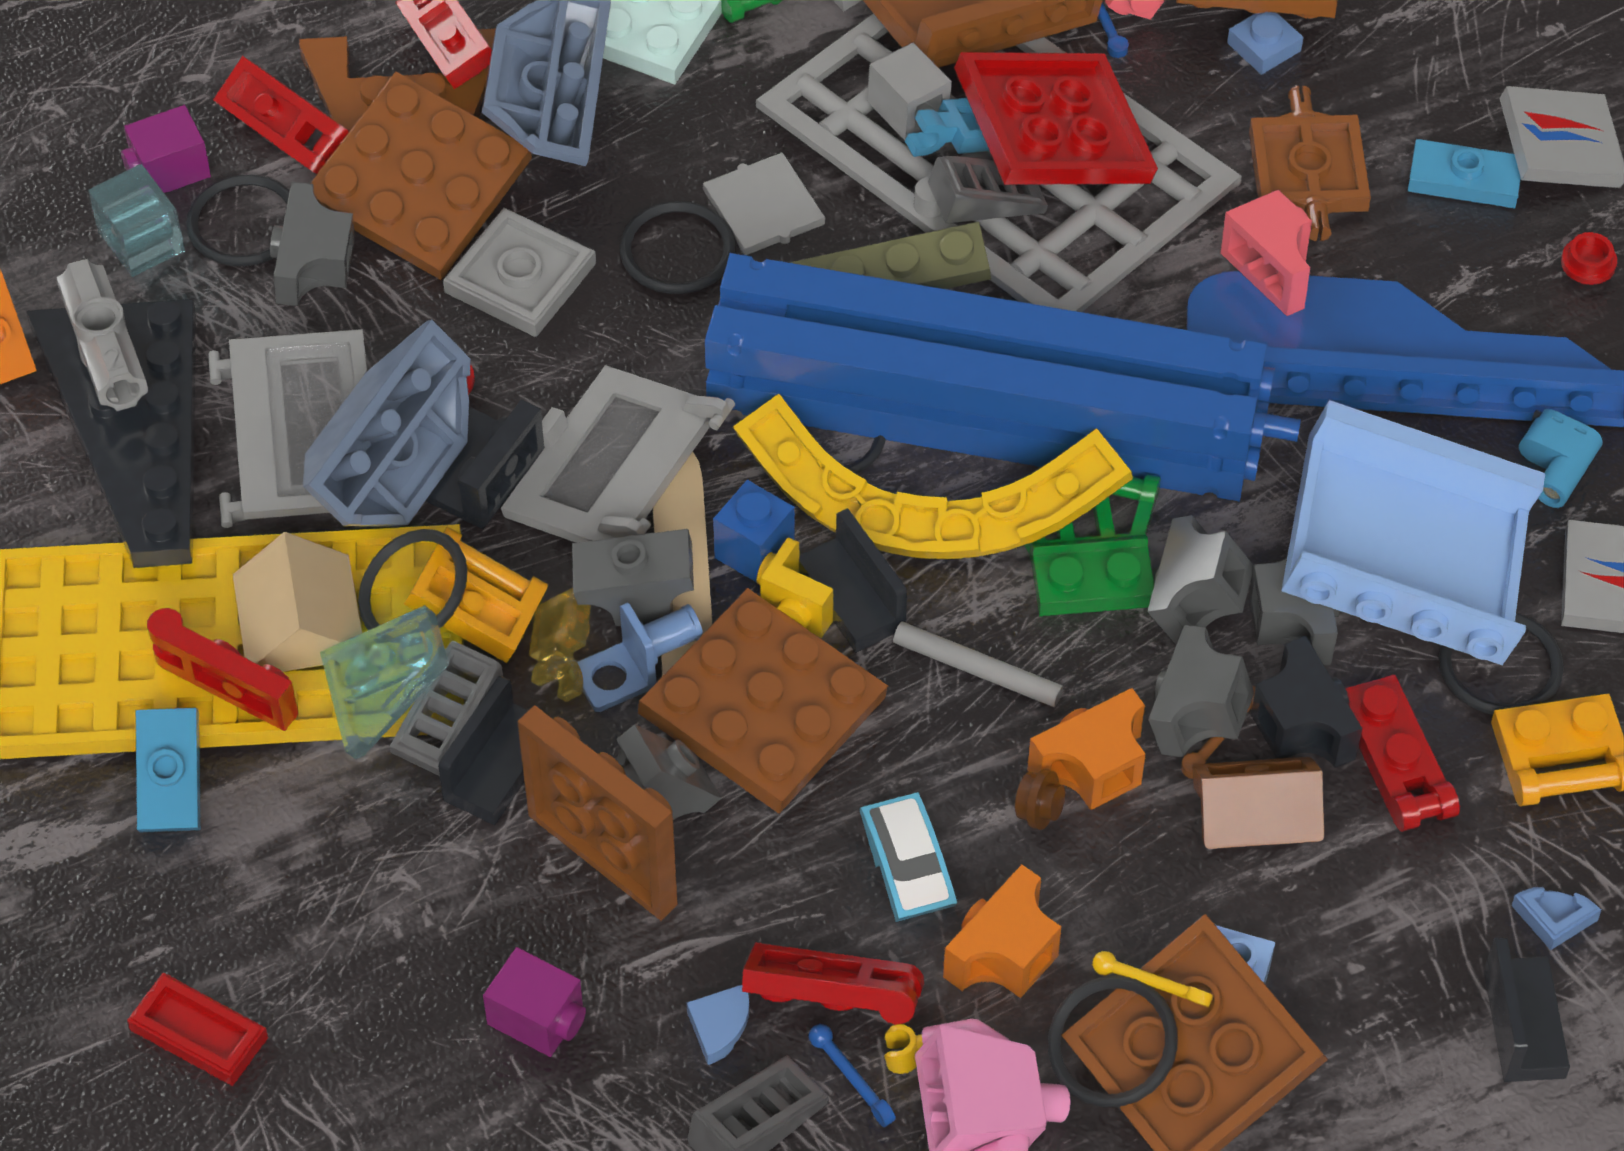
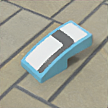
M919 792L864 806L859 809L875 866H880L895 921L898 922L954 907L957 904L953 886L938 840Z

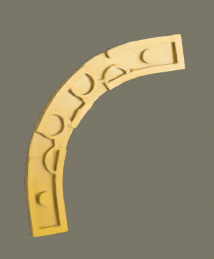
M777 394L733 426L739 438L767 475L808 516L836 533V514L848 508L878 550L914 558H972L1004 552L1032 543L1070 524L1133 479L1131 470L1096 428L1031 475L1012 484L982 492V497L948 501L947 497L918 496L901 492L894 494L868 484L866 479L845 468L830 456L811 436L780 394Z

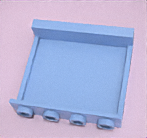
M1329 400L1309 434L1281 591L1303 598L1314 604H1321L1360 617L1367 622L1377 623L1416 636L1421 640L1434 642L1470 654L1475 658L1503 665L1526 630V625L1515 622L1528 515L1543 491L1545 473Z

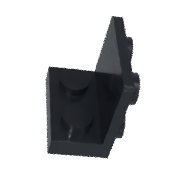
M521 399L508 417L502 416L499 420H496L469 407L468 442L425 501L484 529L545 448L541 408Z

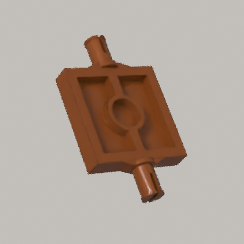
M1295 86L1288 92L1291 113L1279 117L1251 118L1249 136L1257 196L1260 198L1279 190L1293 204L1303 209L1312 220L1309 238L1317 241L1319 232L1320 241H1324L1332 234L1329 225V213L1368 212L1371 196L1358 115H1328L1314 112L1311 103V90L1306 86H1302L1300 97L1299 86Z

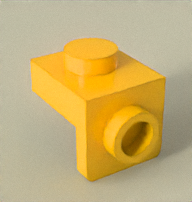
M788 537L777 554L770 552L764 558L757 573L756 583L760 585L761 597L816 636L822 638L833 622V588L799 573V542Z

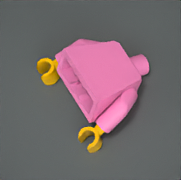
M966 1019L924 1027L920 1035H915L912 1028L906 1025L896 1024L891 1026L885 1034L886 1044L889 1049L905 1047L903 1050L890 1051L884 1055L887 1068L893 1073L905 1074L917 1067L929 1151H1028L1029 1146L1045 1130L1047 1122L1062 1123L1068 1116L1070 1110L1068 1088L1062 1084L1040 1083L1036 1054L1032 1048L1026 1044L1010 1041L978 1019Z

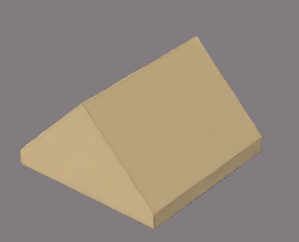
M283 532L233 574L246 659L260 666L265 664L275 666L284 672L366 658L349 555Z

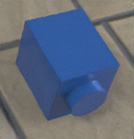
M746 480L713 518L715 559L756 582L758 570L767 554L770 552L777 554L788 537L795 540V507Z

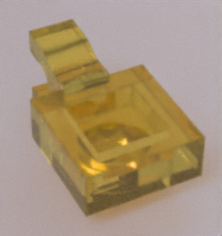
M573 588L538 605L534 616L529 656L539 661L534 666L531 682L541 687L557 677L559 682L557 697L565 702L582 694L583 674L580 666L573 658V653L586 646V640L590 631L589 616L591 605H578Z

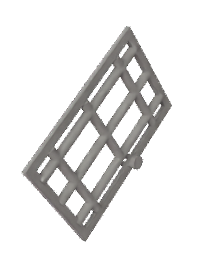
M874 13L756 99V107L924 232L928 233L957 226L954 223H945L928 184V179L934 165L921 156L913 157L908 146L865 116L874 109L867 102L868 87L846 102L820 83L857 54L873 63L882 55L891 52L876 41L886 34L888 30ZM1045 37L1016 45L1025 53H1066ZM998 50V51L991 52V53H1006V52H1004L1003 50ZM1124 94L1142 135L1158 146L1151 151L1158 167L1152 183L1179 201L1176 205L1144 231H1140L1112 210L1144 184H1110L1095 197L1076 184H1040V186L1076 211L1040 241L1032 238L1005 217L974 220L973 222L979 221L980 227L1020 255L1009 264L985 246L991 272L990 280L1019 302L1083 312L1226 194L1240 185L1242 176ZM952 95L950 96V99H957ZM803 96L829 116L820 123H817L791 103ZM848 129L918 181L915 186V194L837 136ZM990 151L964 153L960 156L985 160L993 159ZM1177 159L1204 178L1205 181L1198 187H1195L1167 166ZM1093 225H1096L1124 247L1086 277L1058 257L1057 254ZM1039 269L1068 292L1060 299H1056L1028 277Z

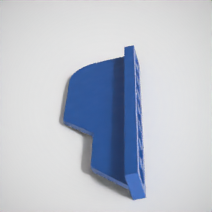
M1239 271L1223 272L1204 279L1192 290L1188 299L1186 330L1231 337V340L1236 343L1248 340L1267 344L1264 367L1275 368L1269 403L1325 407L1327 402L1331 400L1354 409L1524 421H1532L1536 410L1543 412L1544 409H1552L1585 425L1624 427V370L1610 369L1567 337L1466 331L1398 281L1309 276L1305 308L1289 316H1286Z

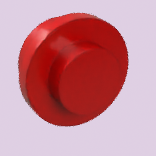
M1586 232L1577 235L1564 247L1561 265L1564 272L1579 283L1588 285L1600 284L1613 276L1617 266V255L1608 238L1598 233Z

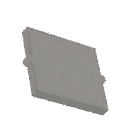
M783 152L748 166L744 163L739 164L737 170L703 183V191L719 216L730 227L733 237L744 255L779 242L788 244L791 237L825 224L823 213Z

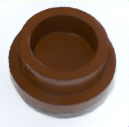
M1043 769L1039 773L1027 772L1019 784L1015 799V813L1017 818L1027 820L1031 828L1043 830L1047 827L1050 820L1056 821L1062 813L1065 803V788L1059 785L1057 773L1047 769Z

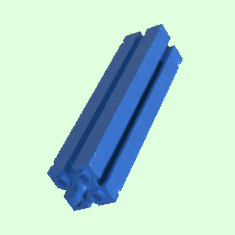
M734 253L729 255L720 286V301L718 306L715 305L705 338L706 369H710L706 381L707 397H718L724 401L726 398H730L735 402L732 410H738L745 416L750 415L777 394H780L804 426L871 438L881 435L888 441L1043 467L1097 428L1131 470L1133 477L1145 479L1146 474L1161 477L1159 488L1199 495L1210 492L1214 493L1217 498L1239 502L1244 479L1251 481L1256 479L1263 436L1297 442L1301 422L1300 419L1267 414L1275 368L1264 367L1267 350L1266 343L1248 340L1236 343L1231 340V337L769 259L758 262L753 260L752 256Z

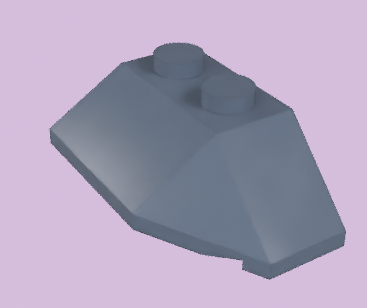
M537 0L497 25L482 113L532 154L582 166L587 165L611 0Z
M432 319L423 323L364 374L305 453L303 487L343 526L408 525L468 442L469 396L466 377L470 376L471 359Z

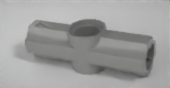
M88 259L69 263L64 273L57 277V285L76 335L81 361L88 369L100 405L111 406L116 411L134 407L137 405L138 400L148 393V386L127 331L123 308L115 299L103 265L93 264Z

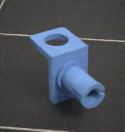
M628 602L620 605L623 642L572 665V673L594 711L602 712L649 691L656 684L655 664L658 663V657L695 640L697 641L702 636L703 630L700 621L689 604L644 625L639 621ZM609 665L621 668L626 674V680L623 685L614 690L598 688L592 679L595 672L601 667Z

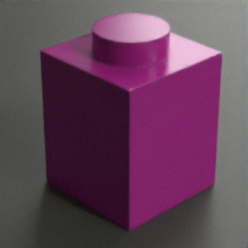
M185 105L124 126L128 148L121 150L124 166L132 181L141 179L150 198L211 177L204 140Z
M518 947L512 952L483 994L487 1025L549 1057L553 1055L563 1039L570 1041L574 1038L586 1015V1008L583 1007L580 979Z

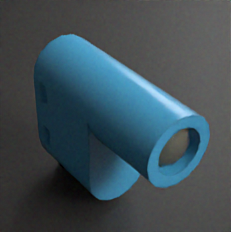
M1544 409L1541 412L1536 410L1532 417V425L1519 443V450L1527 460L1546 469L1544 472L1543 491L1538 499L1547 506L1560 508L1564 506L1602 446L1603 440L1600 434L1593 428L1558 411Z

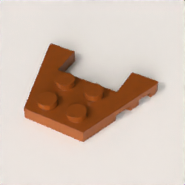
M496 28L478 29L492 49ZM347 37L299 39L302 61L305 68L308 67L320 100H323L330 117L351 131L392 76L349 78V47ZM489 66L455 90L443 73L403 75L475 117H480V106L485 96Z

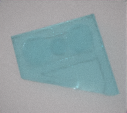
M425 605L320 652L345 752L355 759L363 757L448 667L449 663L436 615Z

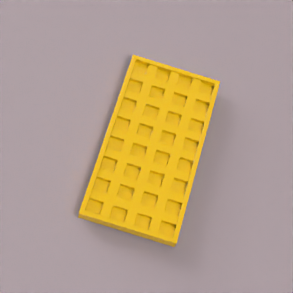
M460 524L290 533L349 555L366 658L284 671L293 684L298 709L297 717L286 731L160 667L155 660L153 642L149 637L147 620L154 611L161 608H171L180 613L184 627L211 641L221 639L228 642L245 658L233 574L281 534L193 539V564L142 568L133 567L124 543L0 549V759L135 752L136 710L197 708L199 710V748L395 737L437 661L450 642L455 641L464 645V639L444 627H441L431 636L420 641L403 645L386 643L376 638L365 627L360 616L358 604L360 585L372 559L385 545L396 537L420 529L438 530L443 533L447 526L461 534ZM429 541L411 543L391 555L380 568L371 588L370 603L376 621L383 628L393 632H407L418 629L431 621L407 607L404 603L437 543ZM448 692L445 696L461 705L465 704L464 699ZM433 713L431 718L450 727L454 724L453 721L436 713ZM420 731V733H419L418 735H428V734H426V733Z

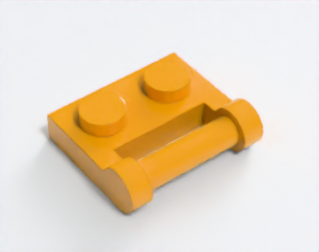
M447 526L443 533L449 535L459 544L465 556L467 582L459 606L443 627L507 663L515 652L548 584L535 576L528 580L460 541L462 534ZM436 544L404 603L407 607L430 620L434 619L444 608L451 596L455 582L454 561L450 553L442 545Z
M1610 694L1494 710L1491 724L1515 800L1519 806L1539 804L1541 797L1615 787L1618 792L1624 791V735ZM1603 758L1606 761V764L1536 774L1534 770L1535 768Z

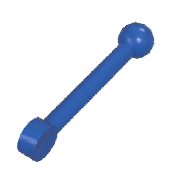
M1102 1L1098 18L1109 39L1107 52L1113 58L1125 57L1128 52V40L1117 34Z
M825 1024L814 1025L808 1034L810 1043L816 1048L824 1049L870 1106L875 1119L882 1127H886L894 1122L896 1117L892 1108L885 1100L879 1099L832 1041L833 1033L830 1027Z

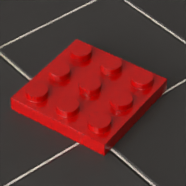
M960 53L954 69L1004 185L1151 184L1158 167L1105 54Z

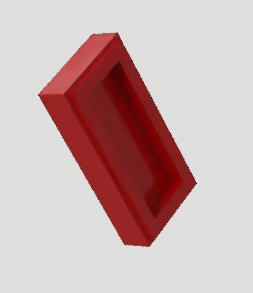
M164 972L127 1019L130 1031L231 1086L236 1083L268 1039L266 1027Z

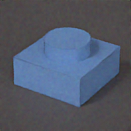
M1264 12L1255 13L1230 28L1227 43L1262 75L1299 53L1302 49L1303 36L1278 13Z

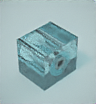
M142 164L88 190L99 234L132 277L185 251L177 210Z

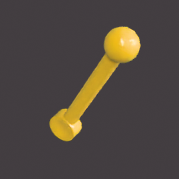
M1101 951L1093 958V968L1099 975L1106 976L1115 973L1120 976L1133 978L1151 987L1205 1007H1209L1213 995L1118 962L1109 951Z

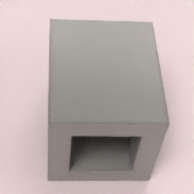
M911 43L893 53L890 52L882 55L870 64L867 102L906 140L909 133L922 132L915 119L918 110H935L938 112L942 101L950 99L952 81L914 43Z

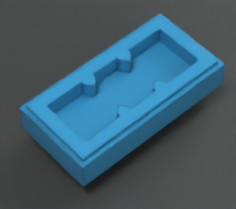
M1416 139L1408 192L1509 208L1516 207L1520 173L1514 154Z
M197 708L136 710L137 830L139 832L201 830L199 710Z

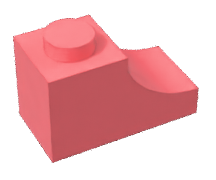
M1276 190L1225 213L1220 254L1286 316H1289L1305 308L1310 266L1306 263L1312 220L1303 209L1297 207L1283 193Z

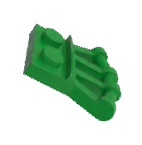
M1146 474L1145 479L1133 477L1131 481L1111 494L1139 501L1129 534L1115 535L1109 497H1107L1093 508L1097 536L1075 538L1073 522L1056 531L1057 539L1046 540L1043 537L1024 545L1030 554L1039 616L1149 607L1154 589V579L1148 551V537L1146 535L1156 504L1161 477Z

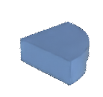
M1544 887L1530 888L1516 894L1511 905L1550 950L1598 921L1601 909L1583 895L1574 893V896L1556 891H1545Z
M742 985L687 1002V1014L708 1065L727 1056L746 1027L749 1018V996L747 992H742Z

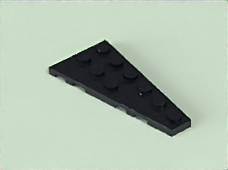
M182 299L120 304L123 308L128 334L148 386V393L138 400L136 406L116 411L108 405H100L88 369L81 361L76 335L66 308L26 311L29 326L40 345L48 370L53 375L61 400L83 451L91 463L101 492L104 493L112 512L114 523L133 567L193 564L196 311L194 300Z

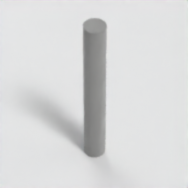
M903 621L900 622L894 634L893 643L1054 708L1061 698L1063 685Z

